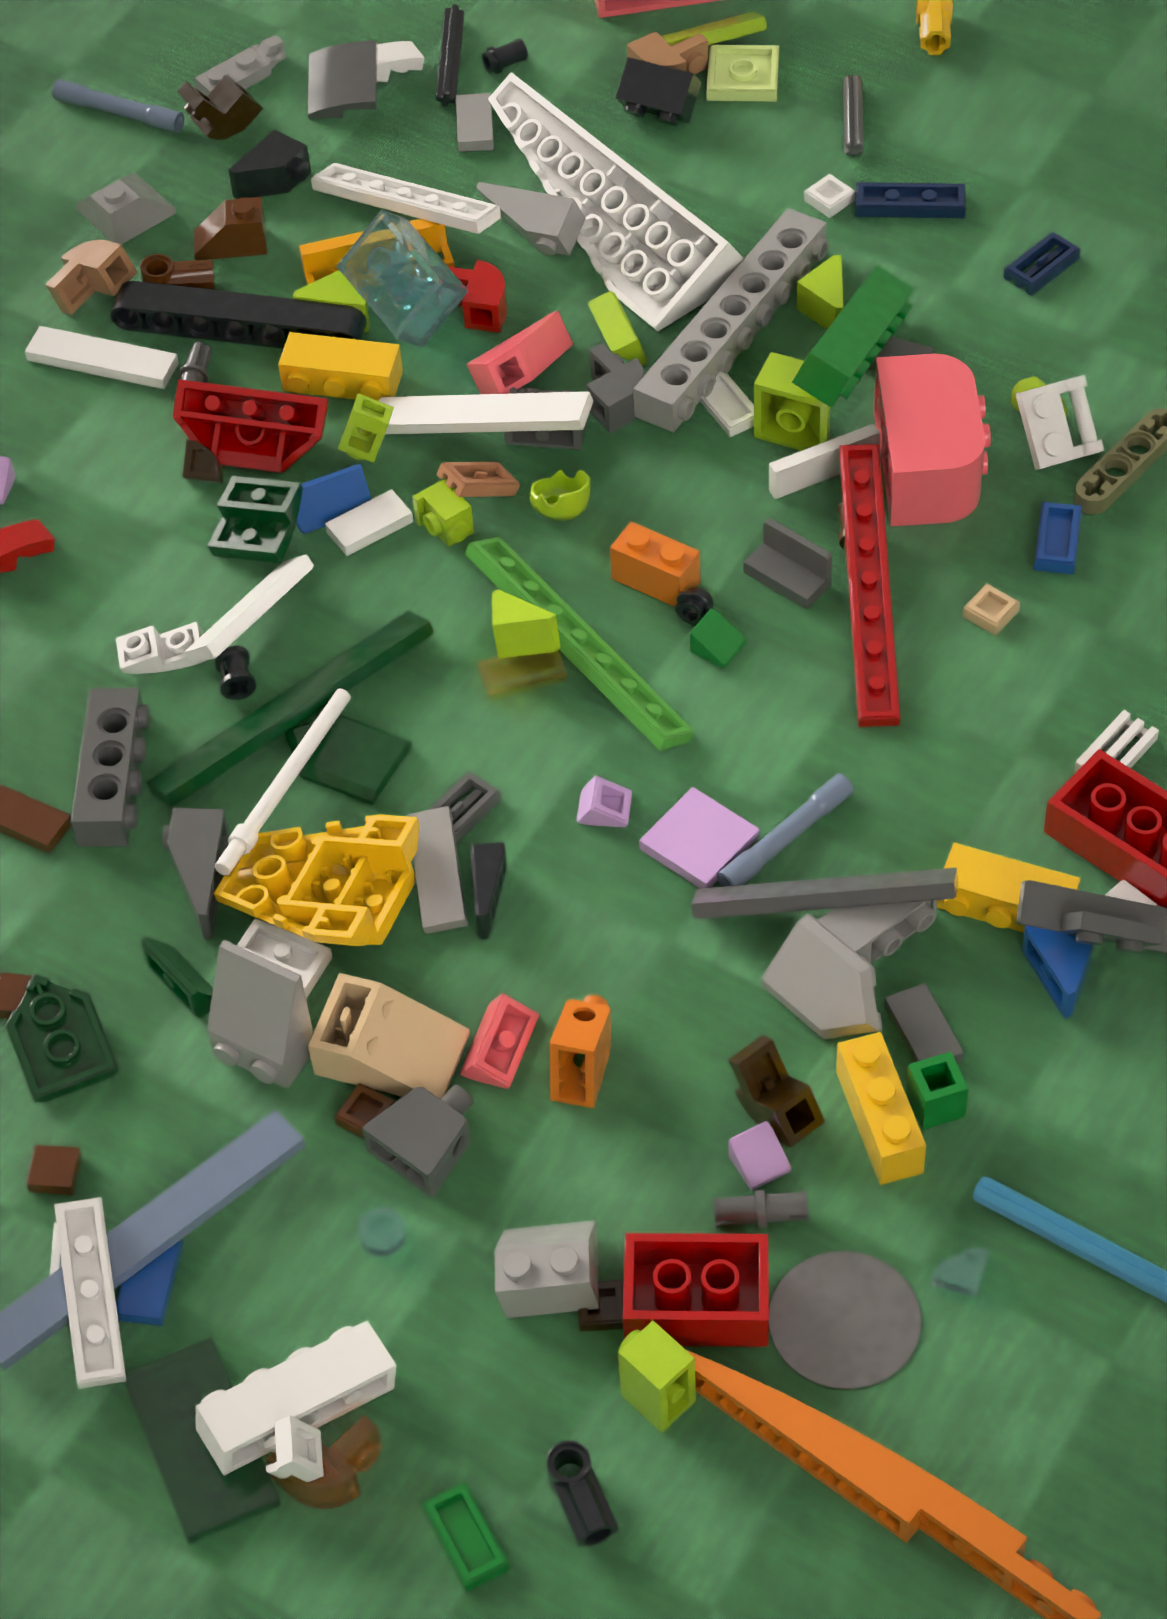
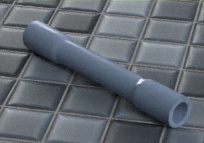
M57 79L53 85L52 96L55 100L81 107L87 106L146 122L150 126L179 133L184 125V114L176 110L157 105L143 104L92 90L87 86L62 79Z
M837 773L815 791L806 803L751 849L742 852L718 872L717 879L721 886L744 885L758 874L768 861L818 819L828 815L854 793L853 785L849 779L843 774Z

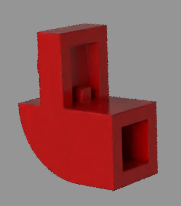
M477 260L474 270L437 265L434 273L436 302L462 306L464 328L501 333L507 316L505 280L500 270L492 264Z

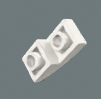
M412 41L389 42L377 45V82H388L390 70L400 73L408 72V70H422L425 57Z
M194 622L159 634L152 625L116 638L120 669L123 673L143 674L165 672L197 665L195 663L192 664L184 652L203 635V630L198 622Z

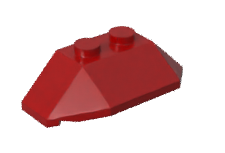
M178 379L172 417L190 440L209 448L216 455L221 466L284 474L323 438L329 400L320 397Z

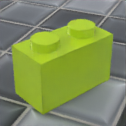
M654 1321L650 1322L642 1331L638 1329L632 1331L622 1341L618 1351L621 1396L663 1433L696 1402L695 1358Z

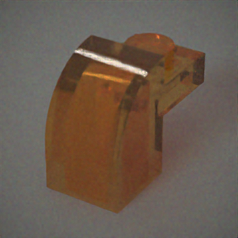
M365 1415L330 1448H327L321 1442L323 1477L306 1482L293 1475L287 1478H278L271 1474L272 1479L296 1501L316 1509L337 1508L356 1499L361 1495L356 1473L368 1470L375 1463L382 1449L378 1427ZM272 1452L266 1458L268 1465L277 1462L276 1453Z

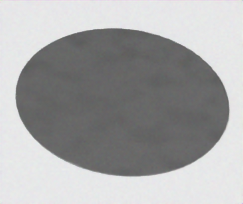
M835 1251L806 1259L783 1277L770 1302L769 1329L774 1345L781 1357L801 1376L827 1387L854 1389L877 1384L895 1374L905 1365L918 1344L921 1332V1312L913 1289L905 1278L889 1264L863 1253Z

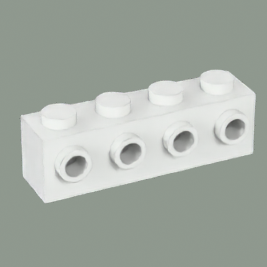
M368 1320L355 1327L345 1326L334 1332L329 1340L313 1348H300L293 1352L286 1361L270 1369H258L251 1373L244 1382L226 1391L220 1389L207 1395L200 1404L196 1405V1431L222 1474L226 1475L271 1452L265 1449L264 1443L270 1437L275 1436V1421L291 1415L318 1428L393 1390L397 1365Z

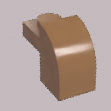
M655 31L628 43L627 58L630 57L694 73L695 75L708 69V40L700 33L670 46Z
M92 240L66 252L61 257L64 266L45 286L63 313L72 315L95 291L115 296L122 284L130 281L138 272L121 244L107 240Z

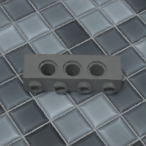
M139 688L89 689L71 815V825L78 847L128 846L130 829L137 828L138 810L137 805L134 804L135 795H141L142 775L138 767L139 762H145L146 740L142 735L143 729H149L150 707L148 704H143Z

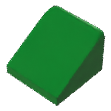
M712 608L690 633V652L723 669L727 667L746 644V638L719 612Z

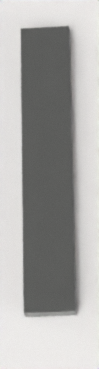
M957 868L700 888L696 890L691 902L693 918L706 919L954 899L958 887Z

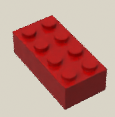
M1098 749L1047 801L1043 832L1116 880H1126L1155 902L1157 906L1167 908V791Z

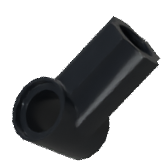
M571 1440L562 1441L553 1446L548 1453L546 1461L549 1486L559 1500L578 1547H592L606 1541L612 1534L618 1532V1525L593 1471L588 1450L579 1442ZM566 1464H575L582 1469L574 1477H564L557 1472L560 1467Z

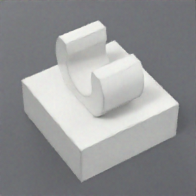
M291 1415L275 1421V1436L270 1437L264 1444L265 1449L276 1453L277 1462L266 1466V1472L278 1478H287L293 1475L306 1482L323 1477L321 1431Z

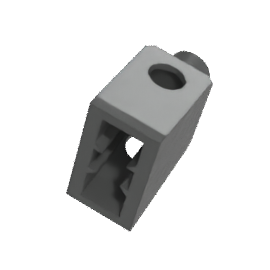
M453 1085L441 1099L424 1087H416L362 1128L366 1150L432 1199L469 1146L471 1140L469 1124L463 1114L474 1104L473 1099L466 1090L458 1085Z

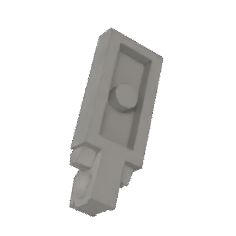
M275 35L262 40L260 46L258 44L252 45L251 48L249 47L228 60L195 77L196 88L208 96L225 74L245 89L272 75L271 69L278 62L286 58L284 41Z

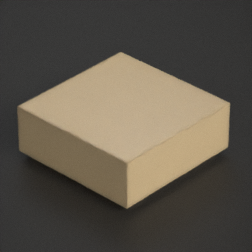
M986 584L963 607L962 617L996 636L1019 612L1020 602L993 586Z

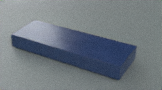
M856 182L855 217L965 218V184Z

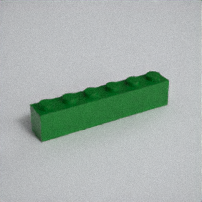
M876 265L810 351L792 383L831 408L840 396L847 400L868 368L871 367L876 357L882 352L889 339L892 338L912 309L913 304L908 302L915 289L879 265Z

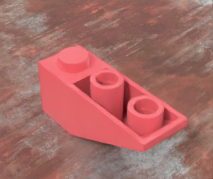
M554 311L466 365L480 394H509L511 388L519 389L534 380L574 344L559 312Z

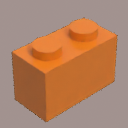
M630 521L610 547L612 580L674 607L678 603L676 598L680 593L690 588H697L701 583L699 550Z

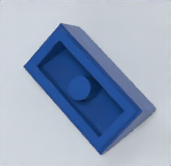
M357 464L301 484L303 491L296 525L299 531L305 534L325 527L326 522L371 500L362 466Z

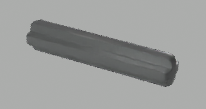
M847 75L843 79L844 152L848 156L853 154L861 155L864 145L862 79L858 75L853 77Z

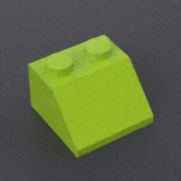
M771 352L754 382V438L800 451L829 441L830 407L792 383L804 363L803 360Z

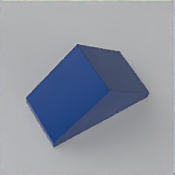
M1026 926L1022 953L1064 1019L1071 1017L1090 967L1093 945L1076 942V936Z

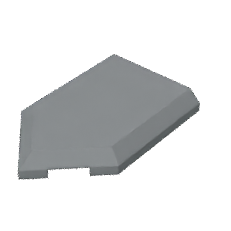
M806 914L796 923L761 977V986L823 1039L883 1031L881 1015L877 1013L874 986L877 985L874 967L811 914Z

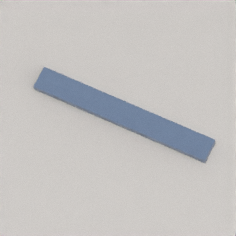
M275 1109L108 1232L107 1242L114 1289L305 1148L304 1138ZM62 1267L0 1312V1366L4 1371L69 1323Z

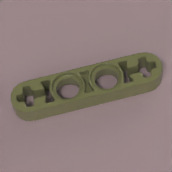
M1158 408L1148 412L1079 479L1076 484L1074 504L1082 506L1081 512L1096 515L1107 510L1167 450V409ZM1154 428L1159 429L1156 432L1155 437L1153 436ZM1140 445L1147 448L1148 452L1145 454H1135L1129 448ZM1109 468H1119L1125 471L1126 474L1114 477L1106 473V470ZM1099 485L1101 486L1100 495L1095 494L1099 490Z

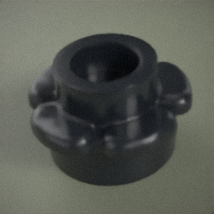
M690 588L677 596L676 601L678 603L675 605V611L684 622L696 626L711 608L713 609V599L708 592L701 588Z

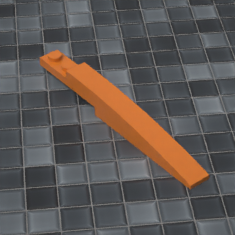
M688 1351L695 1358L696 1392L905 1543L920 1529L1044 1619H1101L1102 1613L1097 1610L1095 1603L1086 1594L1076 1589L1068 1590L1054 1580L1051 1571L1042 1563L1034 1559L1027 1561L1024 1558L1028 1537L969 1497L904 1457L832 1417L744 1374Z

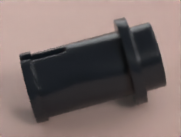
M518 38L497 48L493 46L487 47L486 52L482 53V63L488 73L494 72L499 74L503 68L527 60L528 50L524 41Z

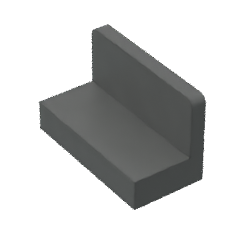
M768 518L763 523V543L743 562V572L807 610L831 586L832 554L775 520Z

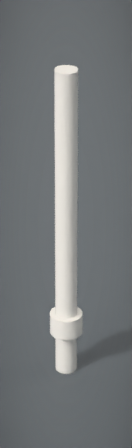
M336 690L244 824H238L228 838L229 845L215 864V869L220 874L229 875L242 855L249 854L259 839L258 832L350 701L351 696L346 690Z

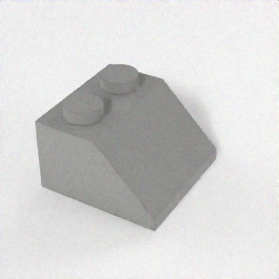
M596 1220L507 1229L503 1231L495 1248V1293L506 1318L578 1311L580 1308H588V1310L599 1309Z

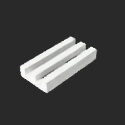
M1123 710L1075 762L1074 771L1077 772L1098 749L1105 751L1124 729L1126 731L1106 753L1116 759L1135 736L1139 737L1140 740L1120 760L1121 763L1131 768L1158 739L1159 730L1153 726L1149 730L1146 729L1143 720L1137 718L1133 721L1130 719L1131 713Z

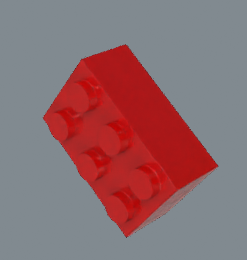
M625 1233L624 1339L636 1329L642 1331L650 1322L654 1321L681 1346L768 1347V1234Z

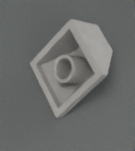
M135 172L113 182L76 204L77 210L110 241L118 244L127 242L176 214L175 207Z

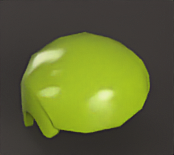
M558 470L550 479L543 478L532 483L530 491L531 505L538 514L545 518L556 521L571 520L586 510L590 498L591 478L583 470H579L574 478L566 476L563 470Z

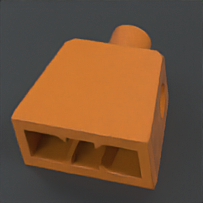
M588 995L584 997L583 1001L575 999L566 1001L549 1043L550 1100L594 1109L611 1049V1008L603 997ZM578 1053L585 1054L581 1068L574 1063V1057Z

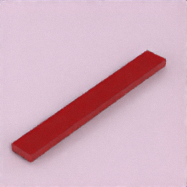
M879 444L839 445L858 727L900 726V705Z

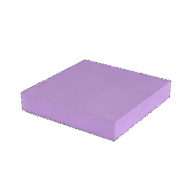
M692 787L639 840V849L698 888H711L718 881L717 873L742 852L748 850L759 839L760 829Z

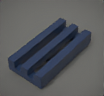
M1052 231L1004 269L1003 279L1008 282L1014 279V286L1019 289L1025 286L1026 293L1032 296L1080 259L1081 248ZM1058 245L1056 249L1047 254L1049 250H1051L1054 246ZM1037 260V263L1034 266H1032L1025 273L1022 272Z

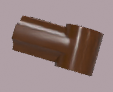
M152 254L141 261L142 282L215 290L212 259L173 262L170 257L164 254Z

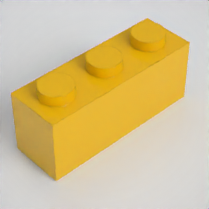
M289 332L278 363L283 391L356 399L358 393L379 401L380 397H395L403 373L400 344Z
M954 842L944 869L957 868L958 887L956 897L954 899L937 900V908L946 910L955 916H967L988 922L997 928H1009L1024 933L1026 926L1019 925L1016 921L1021 883L1023 881L1032 880L1079 890L1081 878Z
M877 1032L837 1043L836 1073L879 1185L924 1174L926 1143L882 1033Z

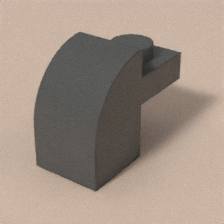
M601 343L589 349L591 377L594 381L586 384L587 392H590L593 399L589 413L610 434L637 418L634 417L633 388L644 377L643 367L637 358L625 364L618 354H613Z

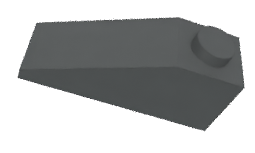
M173 808L170 825H164L163 849L170 852L174 870L203 938L213 939L218 901L215 898L214 892L223 878V875L215 869V864L227 848L229 838L224 809Z

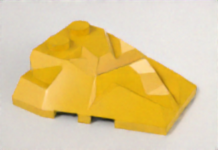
M378 814L365 816V826L342 829L339 820L326 822L327 832L304 835L301 827L258 833L259 839L250 853L243 854L231 873L227 876L224 875L214 892L215 898L220 903L313 942L350 946L382 945L415 883V872L411 862L418 850L419 821L417 817Z

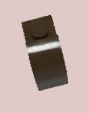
M226 74L208 96L187 81L177 91L187 102L184 108L191 114L190 119L207 137L215 140H224L244 131L263 110V107L244 87Z
M762 1035L728 1059L740 1086L735 1091L739 1102L757 1124L768 1121L780 1143L792 1147L825 1123L810 1085L788 1075L773 1039Z

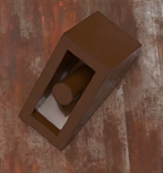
M262 197L225 200L194 230L195 260L268 254L267 226Z

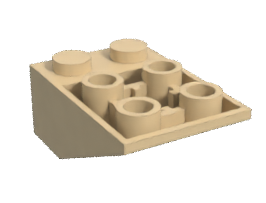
M339 973L308 1048L314 1075L354 1085L361 1083L371 1089L402 1097L416 1087H424L441 1099L447 1093L469 1037L470 1029L380 982Z

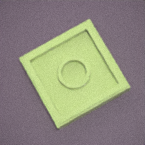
M710 45L707 101L777 102L779 46Z

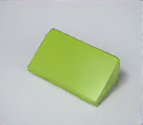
M611 290L588 302V306L610 350L629 361L637 358L642 366L647 364L646 361L648 359L615 292Z

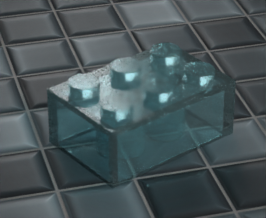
M382 209L336 266L397 339L420 347L425 346L469 292L407 219Z

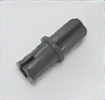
M202 342L194 343V346L190 349L186 364L179 370L178 374L181 380L208 382L207 368L212 355L211 347L204 345Z

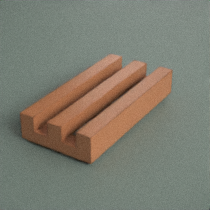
M499 462L441 463L436 474L440 479H447L445 484L449 488H456L454 493L458 497L515 496L520 487L518 481Z

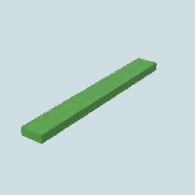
M500 537L468 543L465 555L501 591L556 614L561 645L559 650L659 751L691 742L695 731Z

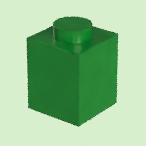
M951 1051L908 1064L906 1095L923 1130L966 1117L969 1088Z

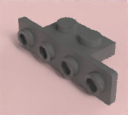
M1025 880L1021 883L1016 918L1019 925L1076 936V942L1082 944L1103 945V941L1115 943L1116 950L1122 952L1143 953V949L1167 954V908L1032 880Z

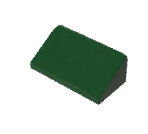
M149 937L142 939L141 947L147 967L195 1017L200 1019L209 1013L213 987L173 946Z

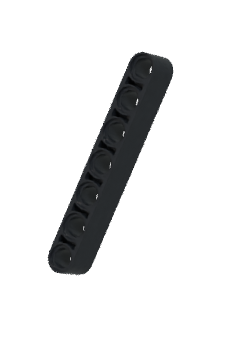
M127 281L122 284L110 312L112 322L119 328L127 331L282 349L285 347L289 332L361 340L367 322L362 311L347 305L140 281Z

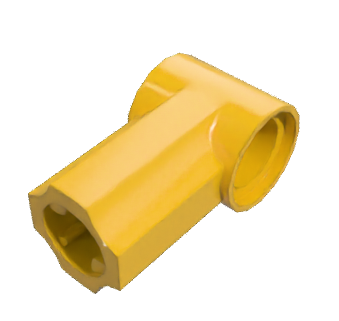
M917 0L916 24L920 25V48L925 49L929 55H941L944 50L950 48L953 0Z

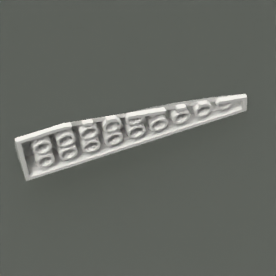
M512 72L489 97L488 100L505 127L514 137V141L519 149L526 156L529 165L543 183L542 185L546 192L551 195L574 198L586 218L577 241L586 251L592 265L603 278L608 290L615 292L617 298L657 332L708 301L744 260L728 241Z

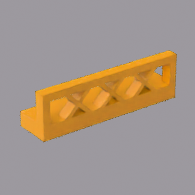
M424 219L407 221L299 245L302 269L307 285L341 270L358 291H364L434 275L437 265L455 267L447 243L446 226ZM440 252L443 257L442 260L433 262L423 260L427 255ZM395 262L407 264L402 269L393 270L388 268L391 263ZM359 270L371 272L366 277L358 278L352 276L355 271Z

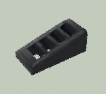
M503 842L472 844V848H470L477 934L480 940H486L490 937L507 871L506 848Z

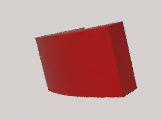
M39 519L20 522L0 529V573L16 571L18 557H34L38 554L54 552L55 538Z

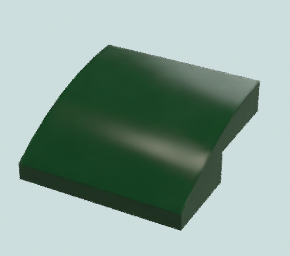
M232 476L217 505L222 518L207 545L211 554L217 557L282 563L299 514L303 491L301 483Z

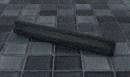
M452 4V8L445 9L435 93V100L441 102L443 107H448V104L455 103L457 94L464 11L460 10L459 5Z

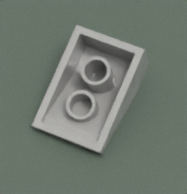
M224 940L219 946L207 1026L215 1057L228 1066L236 1064L251 1071L258 1080L266 1084L274 1082L288 1089L310 1059L308 1045L313 1035L301 975Z

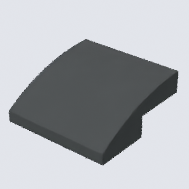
M376 40L334 45L309 54V119L343 118L344 110L377 109L378 47Z

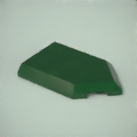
M340 714L300 771L299 776L302 779L374 805L413 743L406 738ZM314 722L293 727L284 733L292 753Z
M33 973L25 988L26 993L17 1009L13 1010L5 1026L34 1103H46L112 1078L119 1071V1067L90 994L75 988L71 990L50 982L48 978Z

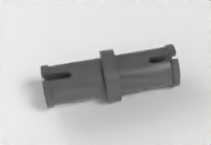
M755 1190V1195L713 1197L716 1227L757 1223L758 1228H765L768 1226V1222L809 1221L807 1190L778 1194H765V1190Z

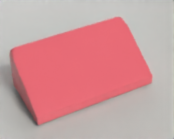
M500 994L488 1005L459 1074L478 1082L504 1089L510 1088L540 1014L508 995Z

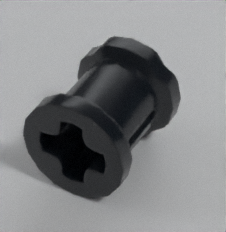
M227 647L215 658V667L221 673L222 678L219 684L220 692L226 699H245L256 690V680L250 674L248 667L250 665L249 651L244 647Z

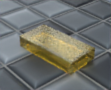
M558 650L550 653L499 659L494 657L477 662L478 673L489 701L567 681V671Z

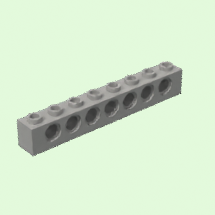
M787 208L633 388L634 417L673 433L684 420L690 419L695 406L701 401V397H707L712 392L716 383V376L719 372L728 373L736 357L742 350H747L750 347L757 332L762 327H766L777 308L788 301L792 290L797 286V281L806 276L818 260H822L825 257L829 247V240L826 239L827 222Z

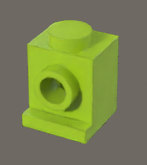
M358 393L338 449L346 452L347 455L354 459L368 460L374 463L394 407Z
M443 479L413 495L412 498L417 525L419 527L425 525L432 536L438 535L449 547L473 534L474 525L472 506L463 497H458L454 493L456 489L449 488L445 484L447 480Z

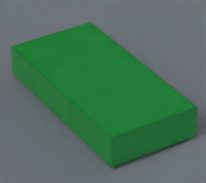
M466 1481L421 1503L422 1510L465 1593L510 1571V1564Z

